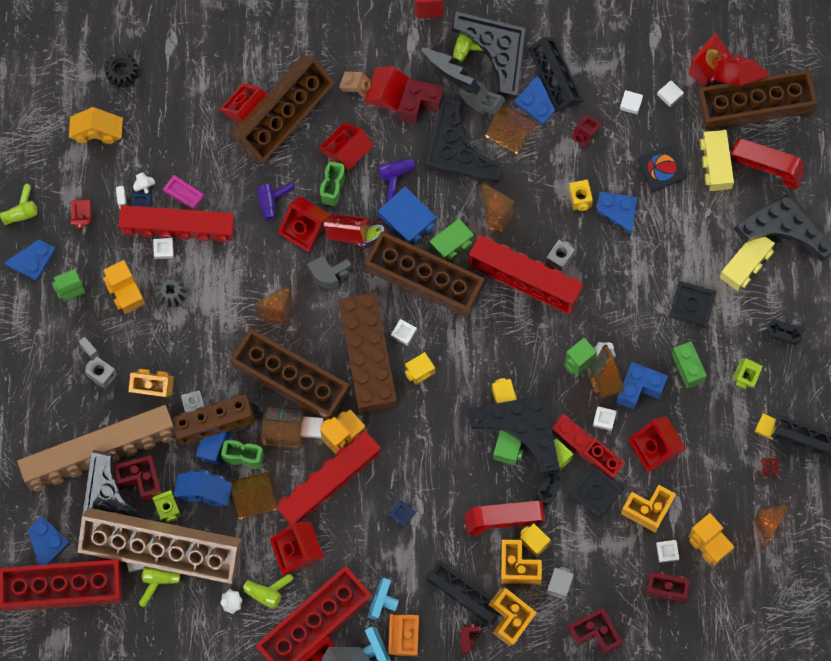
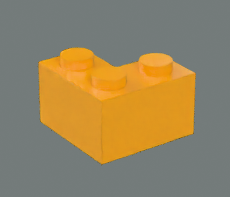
M91 107L70 117L69 138L76 140L78 143H87V141L97 138L102 140L103 143L112 144L122 137L123 118Z
M124 260L103 270L105 273L103 280L109 293L115 294L116 299H114L118 310L122 309L124 314L145 305L144 299Z
M351 410L342 412L337 418L333 417L331 420H325L320 428L322 440L336 456L343 446L348 447L352 443V439L357 434H363L366 431V426Z
M658 485L650 501L632 492L621 514L656 533L676 494Z
M709 513L691 529L689 542L695 549L699 548L703 552L702 556L709 564L712 563L716 566L733 551L734 546L723 535L721 524Z
M502 540L501 584H541L542 560H522V540Z
M506 588L499 589L489 603V606L503 616L493 634L507 645H514L537 613Z

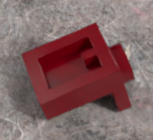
M587 114L576 125L571 139L586 148L591 138L601 129L602 123Z
M476 624L464 625L465 628H461L462 655H470V649H474L473 637H469V635L481 634V627H476Z

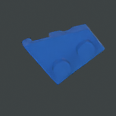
M538 76L514 101L516 106L542 126L555 113V109Z
M600 192L597 212L604 217H608L614 224H618L626 229V232L632 233L637 197Z
M37 240L7 260L5 265L38 282L56 252V248L41 240Z
M42 516L28 529L39 565H50L70 545Z

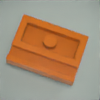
M390 614L388 655L418 656L419 615Z

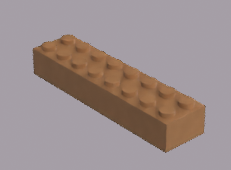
M163 405L17 460L25 484L30 491L38 492L45 489L47 485L52 483L53 485L60 484L68 477L75 478L82 475V472L89 470L93 450L113 454L112 463L119 461V458L134 456L138 453L137 451L142 449L149 450L158 443L171 442L176 437V433L167 407Z
M88 508L82 515L78 553L232 584L237 573L242 539Z

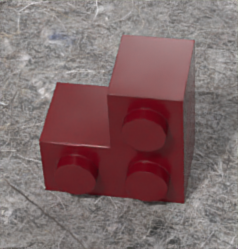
M408 78L398 110V119L417 124L421 108L439 112L442 97H444V87Z
M151 455L113 465L120 489L139 485L144 503L152 501V497L162 494L156 466Z
M604 608L587 615L567 627V632L576 648L594 639L602 655L605 656L622 645V641Z

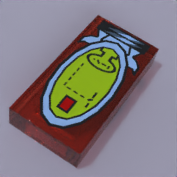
M382 219L369 224L365 244L352 243L357 253L374 245L381 231L390 235Z

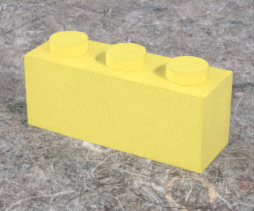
M727 131L704 132L703 138L700 139V149L704 150L702 165L707 170L705 184L709 185V191L732 189L734 179Z
M767 237L757 238L745 243L723 269L720 278L736 291H739L741 287L745 288L751 281L749 277L753 273L757 274L763 265L761 263L764 259L769 260L773 255L775 243Z

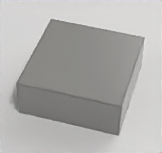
M86 337L79 341L81 347L92 360L96 356L99 357L97 350Z

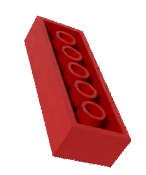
M479 235L469 253V268L569 315H572L581 297L583 284L579 279L575 277L569 278L558 269L554 268L552 270L541 261H533L524 253L512 251L507 245H499L490 237Z
M119 560L0 568V608L3 612L122 603V575Z
M344 566L255 646L267 661H299L325 636L330 638L372 601V594Z

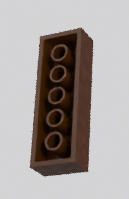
M302 54L230 136L253 161L263 164L335 82L314 57Z
M809 70L768 76L740 86L726 83L699 88L697 94L704 131L814 113L817 106Z
M382 231L365 262L366 272L466 318L469 317L485 285V278Z
M376 292L338 299L359 414L396 408L397 399Z
M252 329L248 331L230 360L232 367L324 420H331L335 417L350 393V385Z

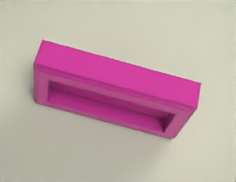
M173 175L163 189L166 194L191 210H195L205 197L203 193Z

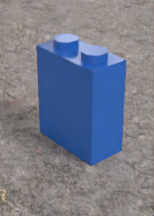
M406 187L401 189L378 210V218L402 241L411 245H417L426 232L430 233L436 227V216Z

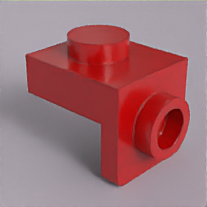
M91 199L71 200L72 219L70 224H75V227H87V224L92 222Z

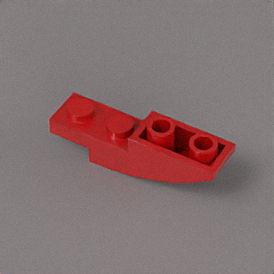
M562 414L552 426V431L564 441L565 445L611 478H614L625 464L617 455L599 440L593 439L565 414Z

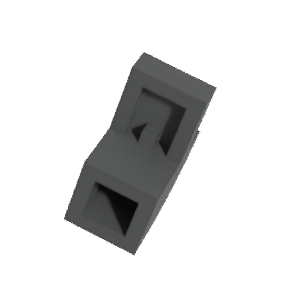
M476 81L481 88L478 94L465 89L459 91L461 97L470 107L484 115L486 112L495 115L505 102L503 96L489 92L484 84Z
M323 255L307 264L308 271L315 283L326 289L339 287L338 279H344L352 272L348 259L330 267Z

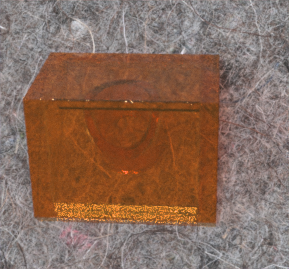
M504 106L495 113L486 137L518 154L537 123Z
M289 285L255 303L259 319L286 325L293 302Z
M268 472L230 481L239 519L277 509Z
M786 504L758 511L753 520L763 548H766L787 511L789 506Z

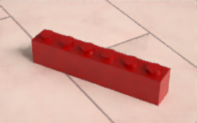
M121 205L118 227L120 232L126 236L141 234L144 237H153L155 235L162 238L179 237L183 240L198 238L200 241L212 239L226 243L233 241L235 217L234 213Z
M366 431L363 434H357L352 439V443L348 447L343 446L337 452L338 455L334 459H328L322 465L323 468L320 471L311 473L307 482L303 485L302 483L297 485L293 489L294 493L289 497L285 496L278 502V512L290 525L302 522L382 453L381 447Z

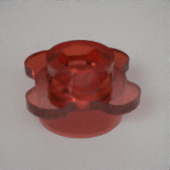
M778 458L761 459L762 476L773 475L777 477L780 475V460Z

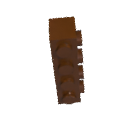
M237 395L231 400L218 401L212 406L199 407L196 411L180 413L177 417L172 418L177 440L182 446L256 423L251 401L247 395Z

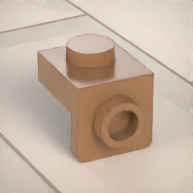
M344 72L339 88L342 91L358 92L362 97H365L370 89L371 80L363 72Z

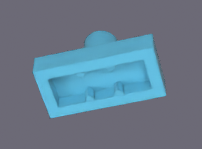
M386 578L379 580L367 616L368 618L373 620L379 618L382 607L393 611L396 610L399 600L386 595L391 580Z
M375 627L366 629L365 632L371 645L362 650L368 659L376 656L378 661H391L378 629Z

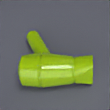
M461 34L456 41L452 56L458 66L463 62L470 50L483 51L471 39Z
M30 184L24 185L19 205L0 213L4 225L28 220L37 215L36 204L33 201H28L31 190Z
M145 566L142 571V580L150 585L139 601L140 606L145 607L159 584L179 583L181 573Z
M288 574L269 587L247 580L243 590L244 593L261 604L274 609L281 601V594L277 591L293 580V575Z

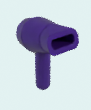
M413 159L389 162L378 167L379 177L383 181L389 180L388 201L395 196L397 177L415 168Z
M290 182L276 191L273 190L271 184H262L257 187L258 200L265 221L274 220L275 200L294 189V183Z

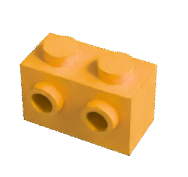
M138 369V372L130 374L129 392L163 397L172 396L174 376H168V372L163 371L151 374L150 370Z

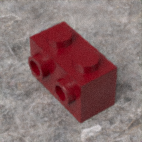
M658 571L650 572L646 596L685 604L690 579H685L684 576L680 575L668 576Z

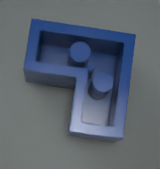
M631 362L616 403L634 410L641 393L660 399L668 376Z
M199 470V472L187 471V473L178 474L174 497L187 502L202 501L215 507L228 506L232 483L225 481V477L210 475L211 472L207 470Z

